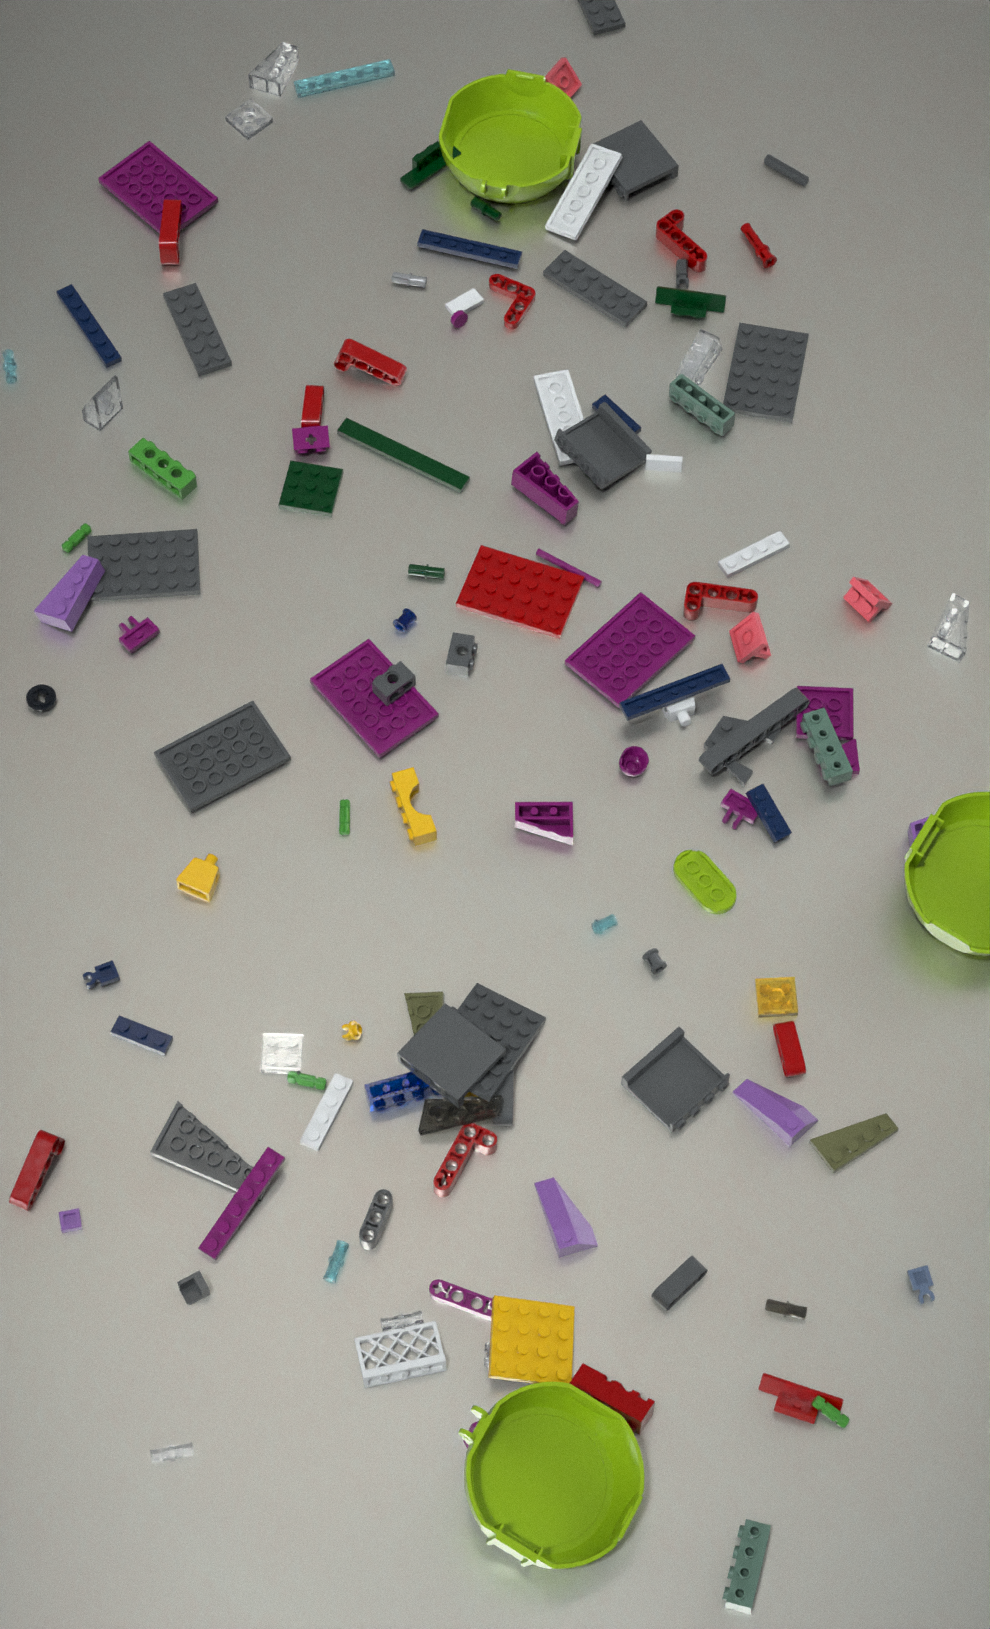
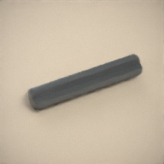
M768 154L765 157V164L799 184L806 186L809 182L808 176Z

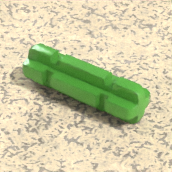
M84 523L80 530L77 529L68 538L69 541L66 540L61 545L62 549L69 553L73 546L76 547L85 538L84 535L87 536L91 532V527Z
M348 799L340 800V835H349L350 801Z
M289 1071L287 1076L289 1083L295 1084L298 1082V1085L312 1088L316 1086V1089L324 1090L326 1087V1079L322 1077L317 1079L316 1076L303 1073L297 1074L294 1071Z
M816 1396L813 1399L812 1406L817 1410L820 1409V1412L833 1422L836 1421L839 1427L844 1428L848 1425L849 1417L845 1414L841 1415V1411L829 1402L825 1403V1399L821 1396Z

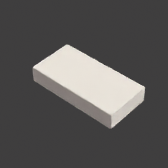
M473 288L446 303L445 308L451 315L458 310H463L467 313L482 305L484 299Z
M647 454L645 470L681 472L683 457Z

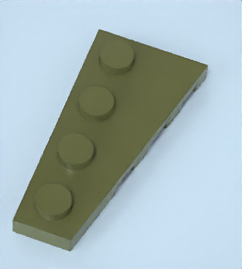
M443 991L404 993L414 1035L444 1005Z
M885 1113L810 1139L809 1143L834 1174L898 1132L899 1128L888 1114Z

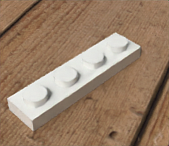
M778 531L718 561V566L728 579L788 549L790 543L782 532Z
M337 1073L334 1074L300 1140V1144L316 1151L320 1150L354 1084L353 1080Z

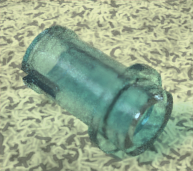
M614 914L600 920L595 919L591 923L595 934H602L604 930L618 925Z

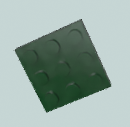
M290 460L278 504L279 509L332 517L344 474L343 469Z

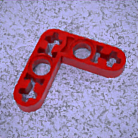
M493 274L489 278V288L494 292L514 299L504 316V326L507 329H516L535 301V290L501 274ZM515 287L517 290L511 292L508 288ZM520 305L523 306L524 309L519 311L516 310L515 307Z

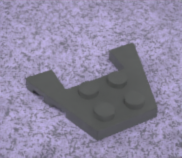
M723 716L705 741L704 748L708 750L746 723L747 720ZM778 728L763 740L773 744L780 734L781 728ZM739 756L725 767L744 787L752 776L753 770L738 763L741 757Z

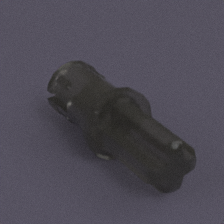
M767 1299L765 1304V1310L783 1314L784 1317L790 1316L805 1320L807 1307L789 1303V1301L785 1303L772 1299Z

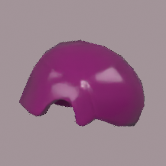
M638 746L626 748L619 759L620 770L627 776L636 777L641 775L649 763L647 752Z

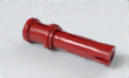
M750 223L743 224L740 230L755 249L756 257L761 259L764 268L772 267L777 262L776 256L772 255L768 245L763 244Z

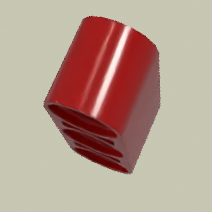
M306 385L301 428L321 426L324 386Z
M794 1021L773 1024L774 1036L785 1077L806 1074L805 1061Z

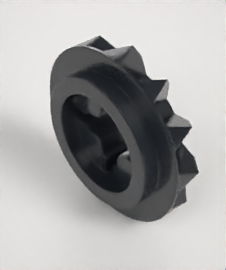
M44 684L32 687L26 695L28 707L30 706L33 711L39 710L40 712L55 706L57 699L54 689ZM38 694L45 699L44 703L38 699Z

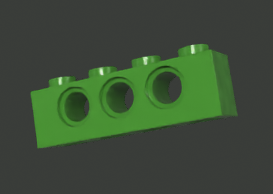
M142 438L128 451L130 462L183 500L197 487L195 473L185 469L179 461L170 458L167 452L158 449L152 441Z

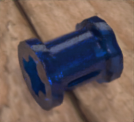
M407 608L402 611L403 613L398 619L393 621L394 627L402 633H406L407 627L417 620L415 613Z

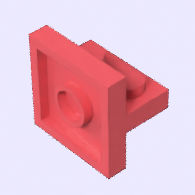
M566 57L561 58L545 76L546 82L560 88L570 98L582 85Z
M853 577L849 581L852 587L843 597L868 622H871L882 608L889 609L893 604L868 580Z
M752 612L729 630L739 663H745L752 656L763 659L771 656L759 613Z

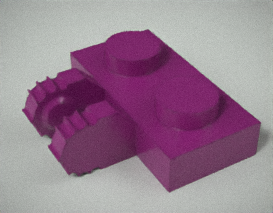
M130 616L128 622L133 626L131 630L124 623L118 625L124 633L119 638V642L131 654L160 633L159 628L148 617L139 623L133 616Z
M730 789L721 801L720 806L728 810L722 819L724 824L729 822L733 814L738 816L732 825V828L735 830L741 825L743 819L753 825L759 817L749 799L733 789Z

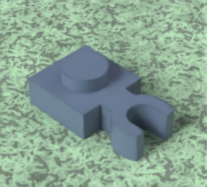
M928 1265L908 1270L907 1274L912 1291L919 1290V1303L924 1304L923 1295H928L930 1301H934L935 1296L928 1288L934 1285Z

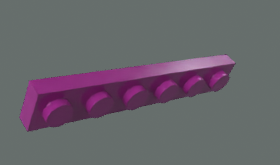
M270 1147L266 1148L198 1247L200 1251L215 1261L218 1259L285 1161L284 1156Z

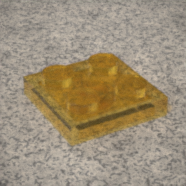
M795 977L755 979L758 1018L798 1016Z

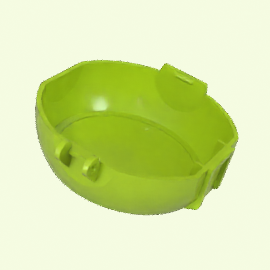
M508 69L506 74L491 75L472 81L459 89L449 99L439 132V145L449 170L467 190L481 198L497 203H524L541 198L556 189L564 180L572 179L575 158L581 151L582 117L573 100L560 88L546 82L545 76ZM453 146L461 152V155L454 159L452 156Z
M973 792L946 800L941 804L935 815L930 814L904 856L906 859L904 864V883L909 903L915 915L934 937L961 952L990 956V792Z
M540 1382L521 1387L500 1399L488 1413L476 1405L472 1406L471 1412L479 1421L472 1433L460 1428L458 1434L469 1445L464 1463L466 1498L476 1523L488 1537L486 1544L489 1546L494 1544L519 1559L521 1561L520 1565L524 1567L533 1564L547 1569H566L582 1566L601 1558L611 1551L623 1538L643 1499L642 1494L644 1492L645 1475L641 1451L632 1429L622 1415L575 1386L564 1382Z

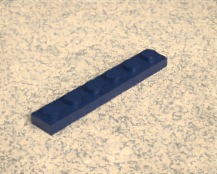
M422 229L417 242V246L515 269H518L522 258V251Z
M71 284L56 291L58 298L104 366L108 368L121 362L120 354L74 286Z
M719 664L621 701L619 707L626 720L629 721L729 683L730 677L723 664Z

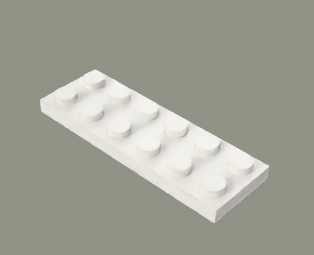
M591 143L545 225L546 230L573 240L578 239L623 158L621 153Z
M569 370L534 376V383L559 465L575 463L554 441L559 428L565 431L584 420Z

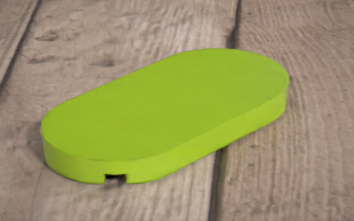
M685 850L676 857L673 867L676 879L705 911L712 914H723L733 908L736 902V889L734 885L704 852Z

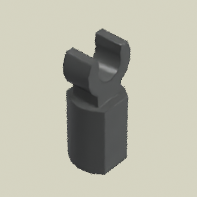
M678 259L676 261L677 289H679L680 283H684L686 289L689 287L688 261L686 259Z

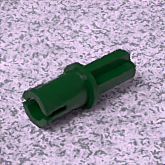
M477 196L471 200L470 206L479 210L482 215H488L496 221H499L502 217V213L491 207L489 202L486 203Z
M410 564L408 574L423 576L425 579L430 577L444 580L445 568L431 567L429 564L427 566Z

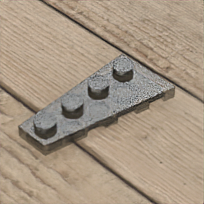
M496 1095L490 1102L479 1096L464 1097V1104L459 1109L446 1098L425 1099L418 1129L419 1134L422 1136L499 1117L502 1112L503 1097L502 1095Z

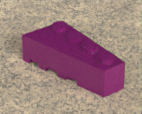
M535 452L513 470L511 485L565 525L577 516L579 501L566 485L563 486L557 474H553L547 462H543L540 458L541 455Z

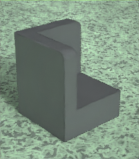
M200 1271L177 1282L187 1305H192L210 1295L209 1287Z

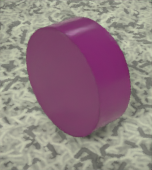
M458 310L452 315L450 322L455 328H460L466 324L468 315L463 310Z

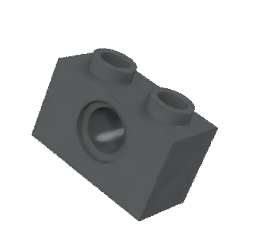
M453 632L446 660L447 674L468 677L469 670H473L474 667L472 656L473 654L476 655L478 644L475 643V636Z
M400 661L396 665L390 666L384 674L378 675L373 680L372 691L386 706H389L416 685V678Z

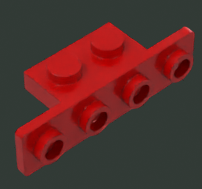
M763 1373L758 1388L760 1391L778 1396L774 1407L775 1412L812 1424L815 1423L818 1410L812 1406L813 1399L816 1396H821L825 1399V1403L829 1402L839 1411H841L844 1401L842 1398Z

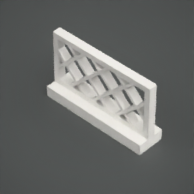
M436 1321L354 1338L365 1388L447 1371L446 1359ZM433 1328L434 1334L430 1340L421 1335L424 1330ZM409 1333L414 1336L409 1344L401 1340L404 1334ZM390 1338L394 1342L387 1348L380 1344L383 1339ZM417 1339L427 1343L422 1351L413 1346ZM369 1342L373 1347L369 1352L361 1349L360 1344ZM397 1343L406 1347L401 1355L393 1351ZM431 1345L438 1349L439 1354L430 1356L425 1352ZM377 1347L386 1352L381 1360L372 1355ZM410 1350L419 1354L414 1360H409L405 1356ZM389 1354L398 1358L395 1364L389 1365L384 1362ZM369 1359L378 1363L375 1368L365 1370V1364Z

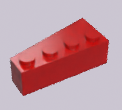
M582 1363L569 1384L622 1415L633 1433L636 1432L640 1435L653 1415L655 1401L650 1398L647 1401L643 1400L639 1392L635 1390L626 1391L622 1383L616 1380L609 1382L606 1375Z

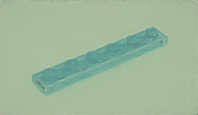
M387 59L293 81L297 97L302 98L395 76V70L391 60Z

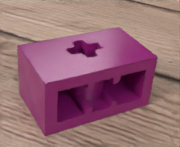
M328 425L292 428L294 450H298V453H309L308 449L313 448L316 449V452L326 451V447H330ZM310 434H312L314 438L316 437V441L313 442V445H310L309 442H306V438H309Z

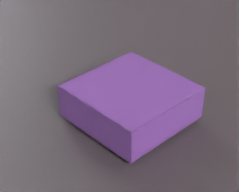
M79 1208L59 1212L62 1233L83 1230Z

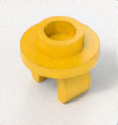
M353 1020L349 1024L342 1025V1029L348 1031L346 1035H342L343 1039L347 1041L360 1039L362 1027L359 1023Z

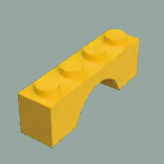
M414 767L392 773V781H389L392 792H396L397 797H395L397 807L402 809L401 818L403 824L408 825L407 835L409 840H413L415 846L437 840V830L431 815L419 813L411 805L413 797L420 792L419 781Z

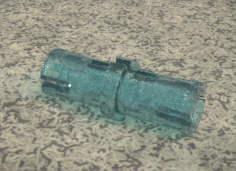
M7 349L2 353L4 359L3 370L6 374V382L14 384L17 382V364L14 362V352Z
M337 1240L333 1254L328 1259L329 1265L326 1273L323 1276L325 1281L329 1283L336 1282L340 1267H343L345 1263L343 1259L349 1247L348 1243Z

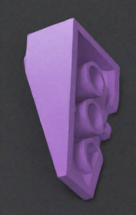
M748 1079L733 1091V1094L789 1147L818 1122V1119L804 1106Z
M555 1178L534 1183L558 1257L598 1247L591 1225Z

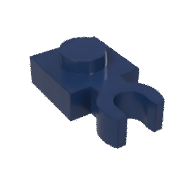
M113 960L94 967V973L86 972L82 975L84 980L92 979L86 983L87 989L95 987L98 982H100L101 986H105L120 980Z

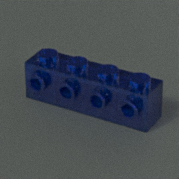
M412 1072L364 1085L370 1112H381L387 1107L394 1105L402 1106L412 1100L420 1101L426 1096L440 1095Z

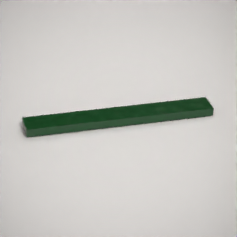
M346 418L337 430V434L459 493H462L470 481L469 476L349 418Z

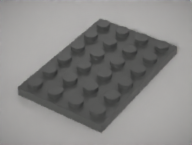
M739 322L723 404L735 414L792 423L809 334Z
M197 529L87 536L88 556L98 559L105 570L90 598V602L200 594Z
M254 701L235 709L154 752L156 759L191 812L291 760V756Z
M476 983L457 1010L465 1019H471L478 1029L488 1032L494 1041L501 1042L506 1048V1059L501 1058L469 1091L490 1102L544 1025L546 1017Z

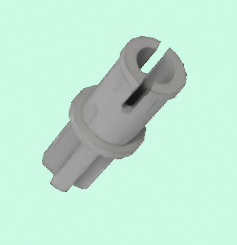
M394 272L392 274V282L406 284L408 287L411 285L425 288L427 277L412 275V273Z

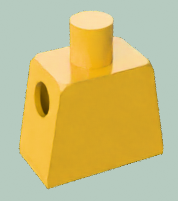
M210 853L206 856L205 860L197 857L193 858L177 877V889L211 902L220 878L219 867L215 866L218 858Z

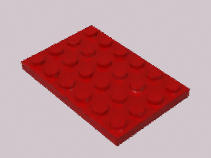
M481 545L456 601V608L561 639L584 583L585 576Z

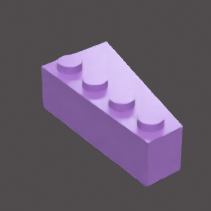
M82 555L34 610L40 622L73 631L105 572L98 559Z

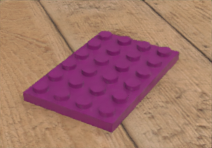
M151 141L142 145L98 178L102 186L159 234L164 199L182 200L180 231L218 203V197Z
M640 592L565 660V665L620 709L619 703L621 701L632 698L695 640V635Z
M367 639L310 678V683L380 759L437 719L439 713L415 687L411 688L389 706H386L373 693V680L378 675L384 674L393 664L370 639Z

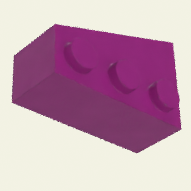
M515 802V828L573 845V802Z

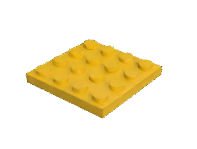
M494 1295L492 1298L488 1378L530 1384L540 1382L570 1383L572 1380L575 1306Z

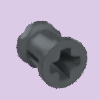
M657 948L647 951L642 956V959L647 961L651 967L652 974H658L667 967L666 962L662 961L658 955L659 951Z

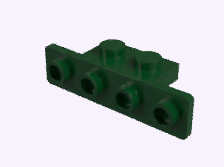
M439 141L429 145L425 150L417 153L412 158V170L400 178V182L409 190L414 189L447 166ZM453 146L452 154L454 159L461 155V152L455 146Z
M657 286L655 303L671 305L670 313L677 316L688 315L693 318H705L707 310L715 312L725 311L726 295Z

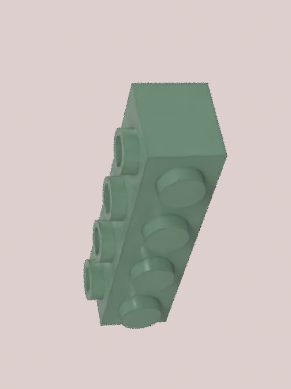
M681 373L670 383V399L681 405L686 412L697 417L701 423L709 426L713 432L723 436L734 426L735 413Z
M825 708L803 714L800 726L802 732L807 734V742L810 749L813 748L815 752L816 763L820 764L822 768L823 779L828 781L829 786L851 780L853 770Z
M746 1519L745 1525H740L737 1536L741 1538L740 1546L735 1545L732 1558L736 1559L735 1567L730 1566L727 1579L731 1580L730 1588L725 1587L722 1600H726L725 1608L748 1614L751 1613L771 1525Z

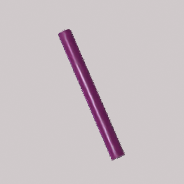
M541 549L536 551L537 556L568 572L585 576V581L598 588L601 586V580Z

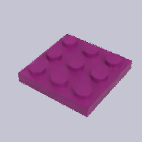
M797 686L810 700V703L805 710L796 715V738H808L807 734L802 732L800 726L803 714L825 708L838 739L845 741L853 739V688Z

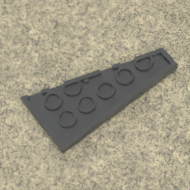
M177 1101L150 1151L151 1155L234 1191H238L253 1169L211 1129L203 1125L194 1114L186 1110L179 1101ZM267 1187L259 1197L258 1201H261Z

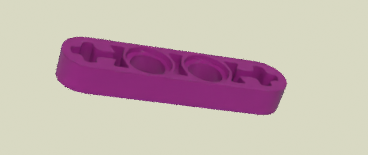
M437 1279L431 1282L429 1293L434 1300L491 1321L492 1310L490 1309H492V1298L444 1280ZM441 1286L442 1291L436 1294L434 1288ZM448 1289H451L449 1291L448 1298H445L446 1293H448ZM454 1293H461L464 1296L460 1302H455L452 1299ZM480 1300L483 1306L480 1309H474L471 1306L472 1301ZM486 1303H488L489 1309H487V1312L485 1313L484 1311L486 1309Z

